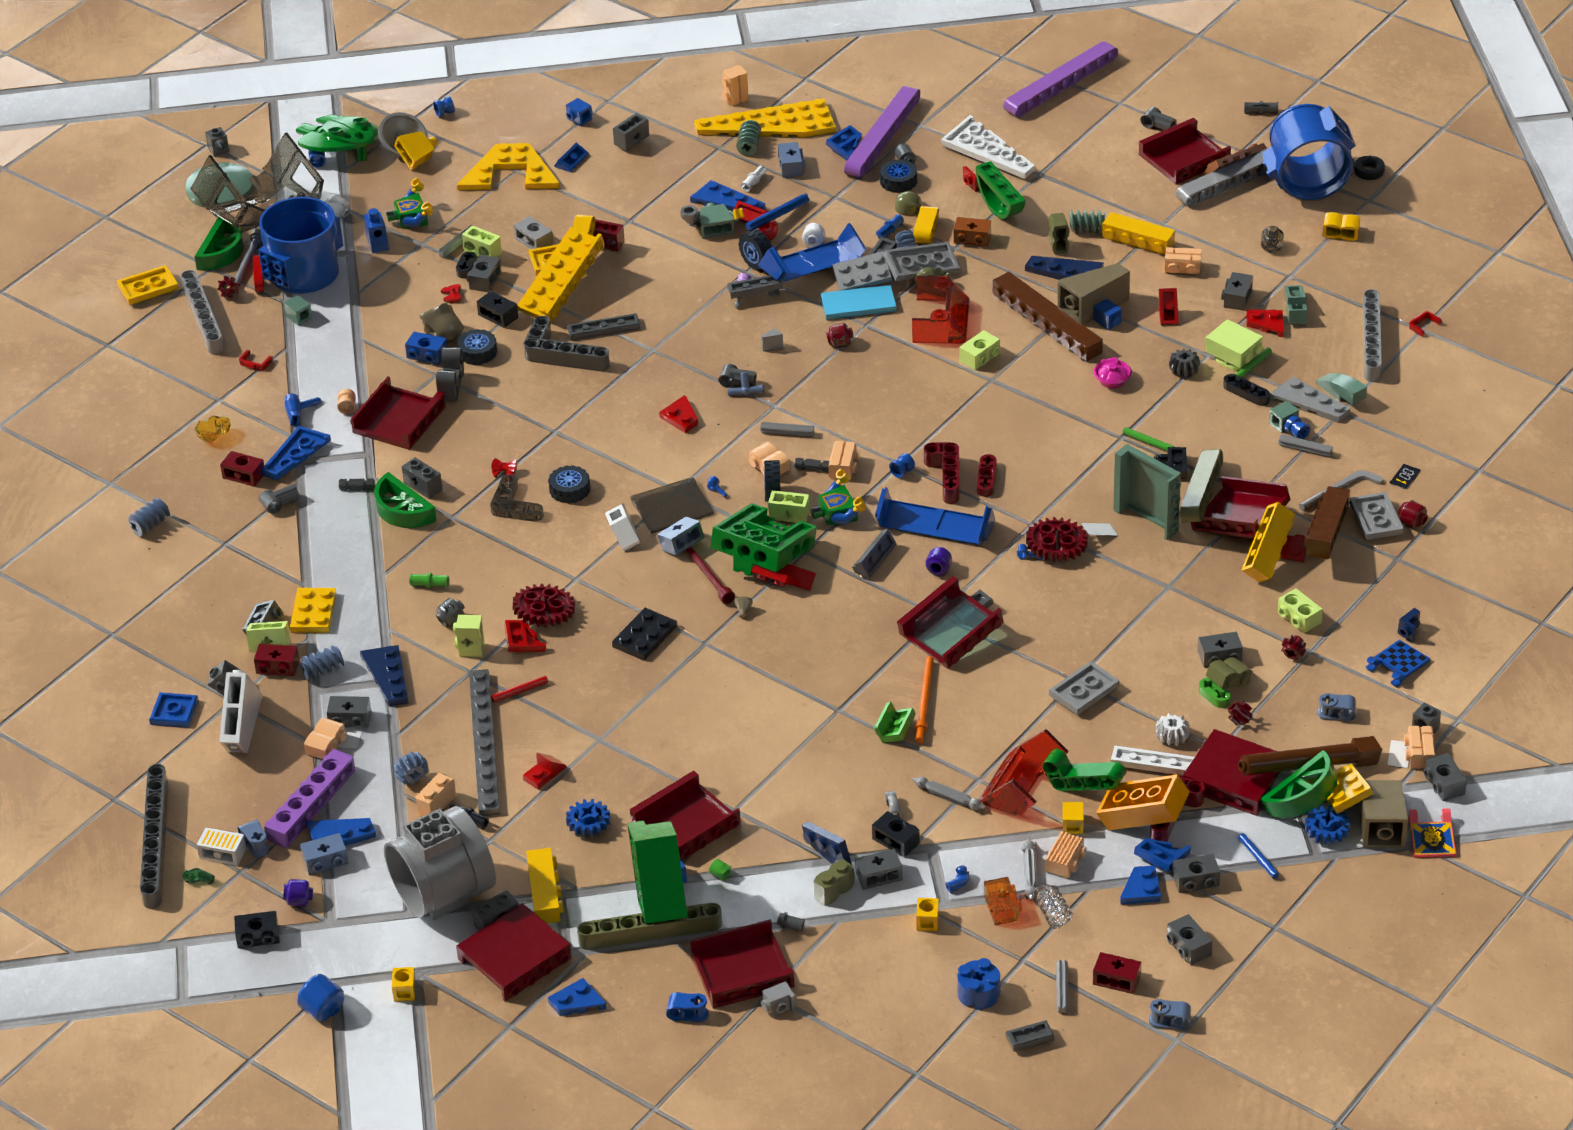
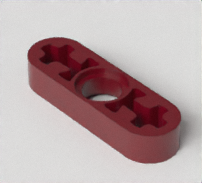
M986 454L980 458L977 494L982 497L991 496L994 492L997 459L994 455ZM984 474H990L991 476H989V477H984V476H982V475H984Z

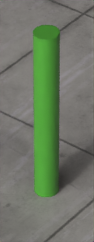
M1267 347L1238 371L1236 375L1243 378L1272 353L1271 348Z
M1125 427L1123 429V434L1167 451V447H1174Z

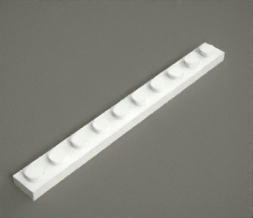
M1114 746L1111 762H1118L1127 768L1183 776L1194 757ZM1296 771L1280 772L1270 788L1274 789Z

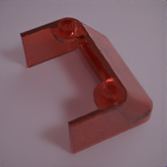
M916 276L917 300L946 301L945 310L937 309L933 311L930 318H912V343L961 344L965 342L968 329L969 296L946 276Z
M1047 729L1041 731L1010 751L979 800L987 807L1014 816L1017 814L1022 815L1037 802L1029 792L1038 777L1043 774L1046 776L1042 765L1053 749H1060L1067 754L1068 750Z

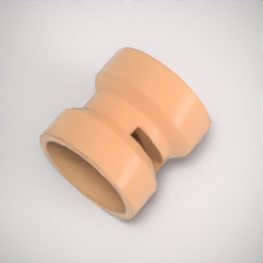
M350 389L341 390L338 393L337 409L342 414H351L355 411L356 394Z

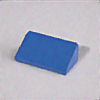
M576 142L558 159L554 167L571 172L589 152Z

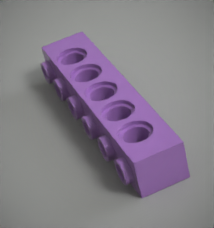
M335 749L326 755L317 768L313 769L309 777L300 784V787L289 796L284 805L279 807L276 814L266 822L264 829L267 841L288 848L306 828L305 821H312L356 771L354 757Z

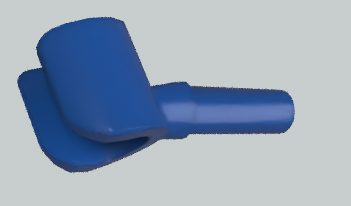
M711 476L708 479V490H716L726 498L728 494L718 486L720 483L719 479L716 476Z
M1025 544L1018 545L1017 556L1019 559L1033 557L1043 560V556L1037 558L1036 553L1031 554Z

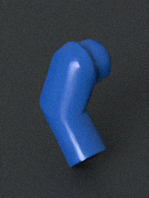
M958 866L956 868V878L945 883L948 892L957 890L967 884L969 871H967L966 866Z

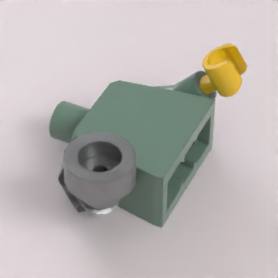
M708 203L700 211L693 205L681 208V218L689 226L701 227L702 238L734 234V223L744 218L743 208L731 211L723 204L715 205L714 203Z

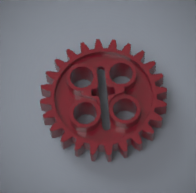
M1053 517V520L1046 518L1045 522L1039 520L1038 524L1033 523V527H1029V531L1026 532L1027 549H1031V554L1036 553L1037 558L1043 556L1044 561L1050 558L1051 562L1054 559H1057L1059 563L1061 559L1068 562V558L1075 560L1076 556H1081V552L1085 553V548L1088 545V535H1086V530H1083L1082 525L1077 526V522L1070 523L1071 519L1064 521L1063 517L1060 520H1057L1056 517ZM1055 530H1057L1059 549L1056 548Z
M543 583L540 584V587L533 584V588L526 586V590L520 589V593H515L512 610H514V615H517V619L523 618V623L529 621L530 626L535 623L537 627L541 624L545 628H547L548 624L555 627V623L562 625V621L568 622V618H572V614L575 613L574 597L570 596V592H565L564 588L559 590L558 586L552 588L551 584H548L547 587Z

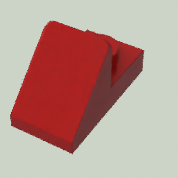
M1177 288L1158 289L1160 325L1179 324Z
M537 752V764L523 774V780L534 788L539 789L563 771L566 765L551 755Z

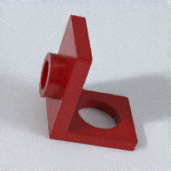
M963 166V181L975 192L979 191L976 175L967 166Z

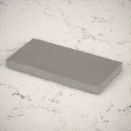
M949 242L884 251V257L895 281L915 279L917 273L927 267L932 269L940 267L942 271H946L949 274L959 273L961 270Z

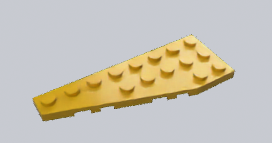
M824 98L694 120V126L698 135L729 133V136H735L736 133H739L741 124L747 120H753L760 124V137H771L773 134H780L782 137L797 135V138H804L836 132L835 123Z

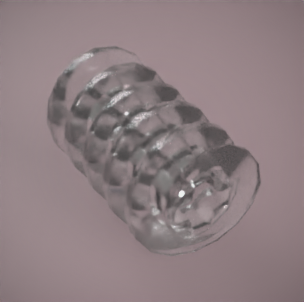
M1043 884L1035 889L1033 897L1051 929L1061 928L1071 920L1073 913L1058 886Z

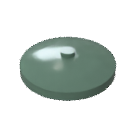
M222 162L209 164L194 171L188 177L185 188L187 197L192 203L204 208L219 209L234 206L248 198L253 191L254 181L251 172L247 168L235 163Z

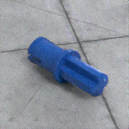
M897 214L890 221H886L884 226L876 231L878 239L881 237L885 238L890 233H894L896 228L904 223V218Z

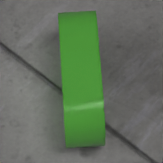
M1204 678L1199 682V693L1218 708L1229 706L1231 695L1227 689H1222L1209 678Z

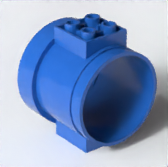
M1300 104L1283 111L1274 120L1269 132L1271 147L1264 151L1262 155L1264 158L1263 164L1268 169L1266 171L1270 179L1276 180L1280 189H1284L1288 194L1298 199L1317 200L1334 194L1346 184L1353 170V160L1349 150L1354 148L1356 144L1349 126L1330 106L1324 108L1316 104ZM1321 141L1327 142L1320 150L1310 155L1290 156L1295 150L1306 144Z
M293 197L274 203L262 213L259 227L264 246L258 251L263 278L272 281L283 291L297 294L319 291L334 282L339 273L336 251L344 245L340 218L335 216L329 204L311 197Z

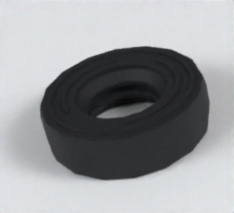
M1362 156L1355 161L1354 172L1361 179L1376 180L1383 176L1385 163L1376 156ZM1372 166L1375 169H1365L1363 167Z

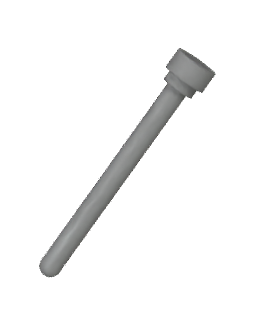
M254 229L250 235L252 242L235 276L237 284H240L257 245L262 243L260 229Z

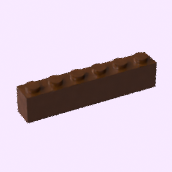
M1328 486L1326 492H1322L1321 501H1319L1314 519L1312 518L1311 527L1308 528L1307 536H1305L1304 548H1307L1306 556L1330 558L1349 507V489Z

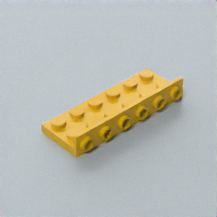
M570 227L518 303V311L535 318L547 316L551 324L554 318H557L562 306L567 303L572 291L576 290L581 278H584L589 266L594 263L597 254L603 250L604 241L602 235L598 233L594 237Z

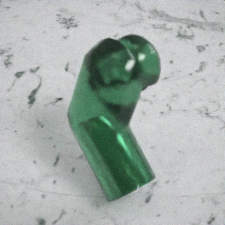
M200 868L186 870L182 875L187 883L203 881L211 885L215 880L214 875Z

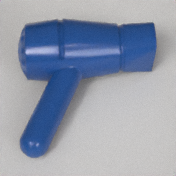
M293 393L286 395L284 407L290 425L298 426L301 409L321 403V399L316 397L300 402L298 395Z

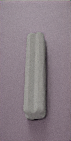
M469 225L439 248L438 255L445 258L462 245V234L472 225Z
M761 422L760 432L812 437L814 436L815 428L811 425Z
M1283 434L1280 435L1278 444L1281 446L1328 457L1333 452V447L1330 445Z
M1058 960L1056 962L1057 1011L1059 1013L1068 1012V962L1066 960Z

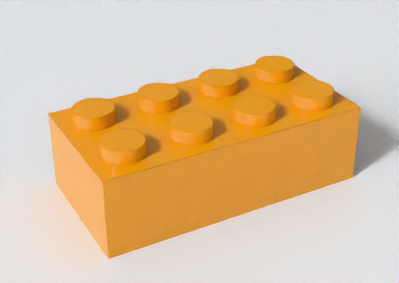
M1178 774L1123 782L1116 789L1107 790L1096 814L1108 831L1174 822L1177 820L1188 797L1189 790Z

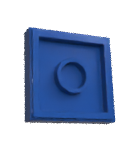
M159 692L149 719L150 725L188 728L199 701L198 695Z

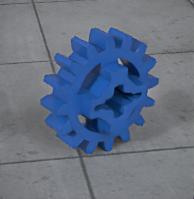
M583 799V803L575 802L576 807L570 806V811L566 812V824L569 826V831H574L576 836L582 833V837H585L586 834L593 837V833L600 835L601 829L607 830V825H610V810L607 809V805L602 806L601 801L594 803V799H591L590 802Z
M1320 806V810L1314 808L1312 813H1307L1305 832L1309 833V838L1315 837V842L1323 840V844H1326L1327 841L1334 844L1335 840L1342 842V837L1347 838L1350 831V819L1346 817L1345 812L1337 814L1335 810H1332L1331 806H1328V809Z

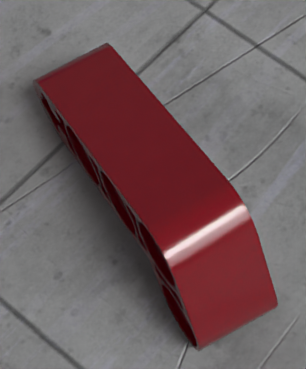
M953 442L927 443L924 446V464L928 467H942L943 501L947 504H955L960 499L959 446Z
M1180 777L1189 790L1184 806L1194 808L1202 806L1204 803V784L1198 780ZM1175 821L1150 825V839L1168 842Z

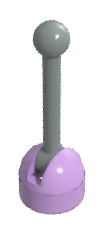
M741 273L738 275L737 281L752 279V277L747 273ZM738 297L737 302L734 304L735 308L741 307L742 297Z

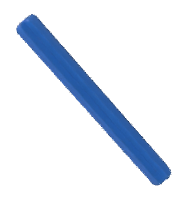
M802 194L747 222V230H755L808 203L810 200L808 194Z

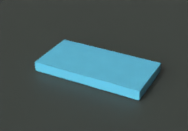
M891 285L821 293L826 320L896 311V303Z

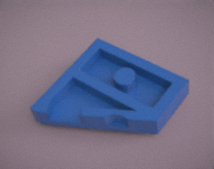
M849 125L828 138L826 145L845 160H848L858 147L862 133Z
M1149 838L1144 839L1134 849L1135 855L1167 872L1173 868V860L1184 859L1191 852L1190 846L1185 845L1184 849L1172 847L1171 842H1160Z
M1155 865L1134 867L1120 896V904L1160 902L1161 893Z
M584 978L547 997L549 1005L559 1016L587 1012L586 1008L599 1007L600 1010L606 1009V1002Z

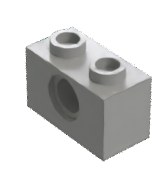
M529 216L514 225L515 239L528 248L535 249L553 245L552 230Z

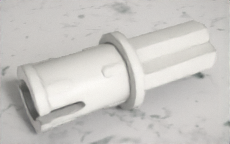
M759 166L754 172L749 173L747 179L741 183L742 190L749 192L754 185L759 184L760 178L766 173V169L763 166Z

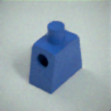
M372 208L368 210V214L364 215L365 234L371 251L375 253L389 250L386 226L382 214L378 209Z

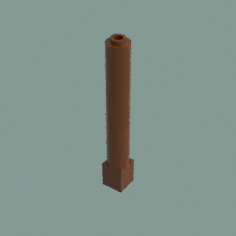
M1374 736L1352 738L1351 743L1243 755L1238 761V768L1244 776L1298 770L1322 750L1328 754L1333 765L1354 763L1356 767L1378 765L1382 748Z

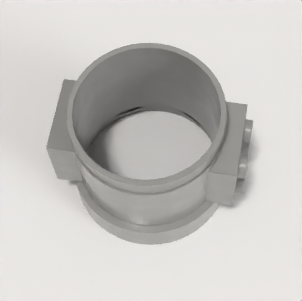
M454 806L446 811L441 809L435 810L404 825L405 835L384 845V858L391 880L407 908L419 918L427 913L433 920L470 903L469 896L474 897L493 888L496 884L495 867L487 844L472 818L458 806Z

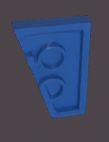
M370 818L305 821L311 840L340 833L344 845L347 846L376 837V832Z

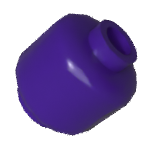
M943 547L933 548L927 556L925 566L934 575H944L951 566L952 555Z
M290 879L288 884H284L283 900H286L289 906L304 907L308 904V900H313V887H309L307 880Z

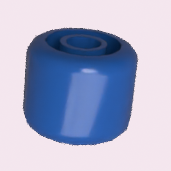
M317 974L304 983L298 993L297 1004L316 1021L324 1022L339 1012L345 995L343 989L326 975Z

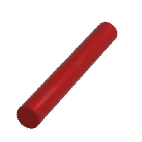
M542 676L491 695L492 702L495 703L546 684L548 679L546 676Z

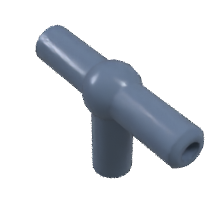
M742 372L740 374L742 387L727 390L729 396L742 394L747 396L752 393L764 392V386H749L748 373Z

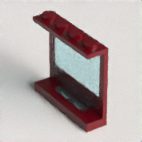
M951 576L897 621L901 636L929 656H932L947 669L956 664L966 653L972 651L978 643L985 640L990 633L1004 623L1000 608L991 612L960 590L958 579L954 576Z

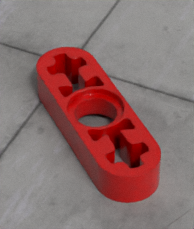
M259 255L253 256V275L256 293L264 292V278L262 276Z

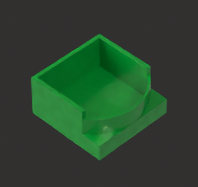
M644 821L627 823L638 905L645 923L688 917L677 834L671 821L645 825Z

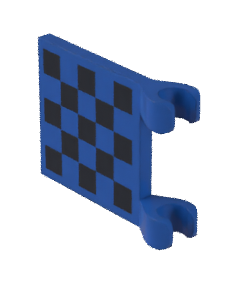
M1398 640L1375 657L1370 656L1367 658L1369 664L1366 666V669L1372 672L1379 664L1384 665L1394 671L1392 673V678L1394 679L1391 681V684L1398 687L1406 677L1430 662V658L1403 641Z

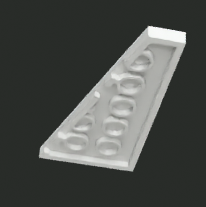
M969 115L941 139V145L984 163L991 161L997 168L1020 178L1026 179L1035 171L1033 163L1024 156L1016 154L1015 149L1012 147H1007L1005 141L991 130L983 128L982 123L974 121L972 115Z

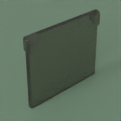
M694 477L630 496L631 502L636 507L651 534L667 529L684 517L697 520L714 514Z

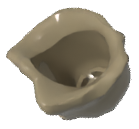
M442 303L436 308L420 314L424 332L446 338L447 341L457 339L464 329L452 306L447 303Z

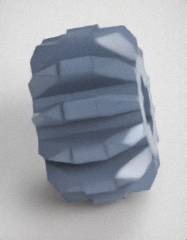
M904 230L895 235L897 249L917 246L911 230Z
M410 751L408 755L403 754L402 758H397V763L393 765L395 776L404 785L409 783L412 786L414 782L420 783V779L426 778L425 774L429 772L428 762L419 752L413 753Z

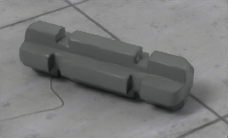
M796 458L795 468H805V470L814 471L822 469L823 472H829L830 461L823 460L821 462V460L816 459L804 460V458Z
M362 478L349 479V481L347 479H339V489L365 490L367 488V490L375 489V479L367 478L365 480Z

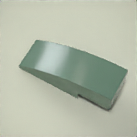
M1284 286L1289 324H1307L1308 310L1303 286Z
M1329 373L1316 380V384L1338 401L1345 399L1351 405H1354L1364 400L1367 396V386L1344 374Z

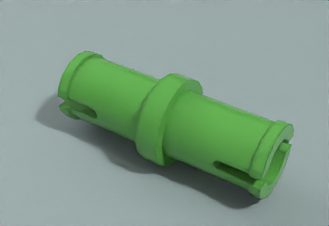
M427 573V575L410 574L409 583L411 586H426L427 588H432V586L449 587L450 578L448 575H433L432 573Z

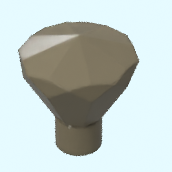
M742 596L735 599V605L739 610L740 618L747 617V611L753 604V600L749 597Z

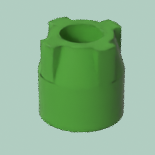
M716 859L711 864L709 873L725 881L731 875V866Z

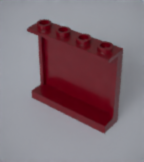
M1191 118L1140 140L1139 156L1176 185L1203 173L1211 162L1231 155V146L1223 149L1197 130L1198 121L1195 118Z
M387 376L374 393L370 395L368 400L351 417L352 432L410 450L446 408L445 394L438 391L433 397H428L391 386L390 377Z
M1221 476L1223 488L1208 504L1203 520L1190 523L1192 530L1254 538L1266 507L1277 502L1285 507L1291 500L1287 484Z
M1213 729L1184 772L1183 777L1201 781L1205 786V798L1257 816L1261 808L1260 799L1266 795L1280 772L1244 776L1238 768V761L1241 756L1276 751Z
M694 770L630 809L631 822L644 821L645 825L671 821L677 834L680 861L688 858L691 854L704 848L707 844L741 824L740 809L737 808L731 811L699 784V774Z
M523 903L456 945L458 960L462 964L469 961L502 991L504 1001L516 996L519 992L533 985L537 980L550 974L554 969L571 959L570 944Z
M771 919L690 940L691 956L713 1009L763 996V990L786 982L790 988L795 987L794 972L792 967L788 968L772 931Z

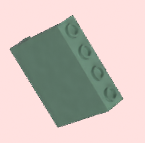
M1126 444L1115 453L1113 511L1120 514L1128 508L1164 528V539L1168 540L1179 531L1181 473Z

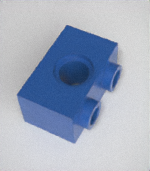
M413 332L405 343L408 359L440 365L442 362L443 347L448 348L446 338L419 332Z

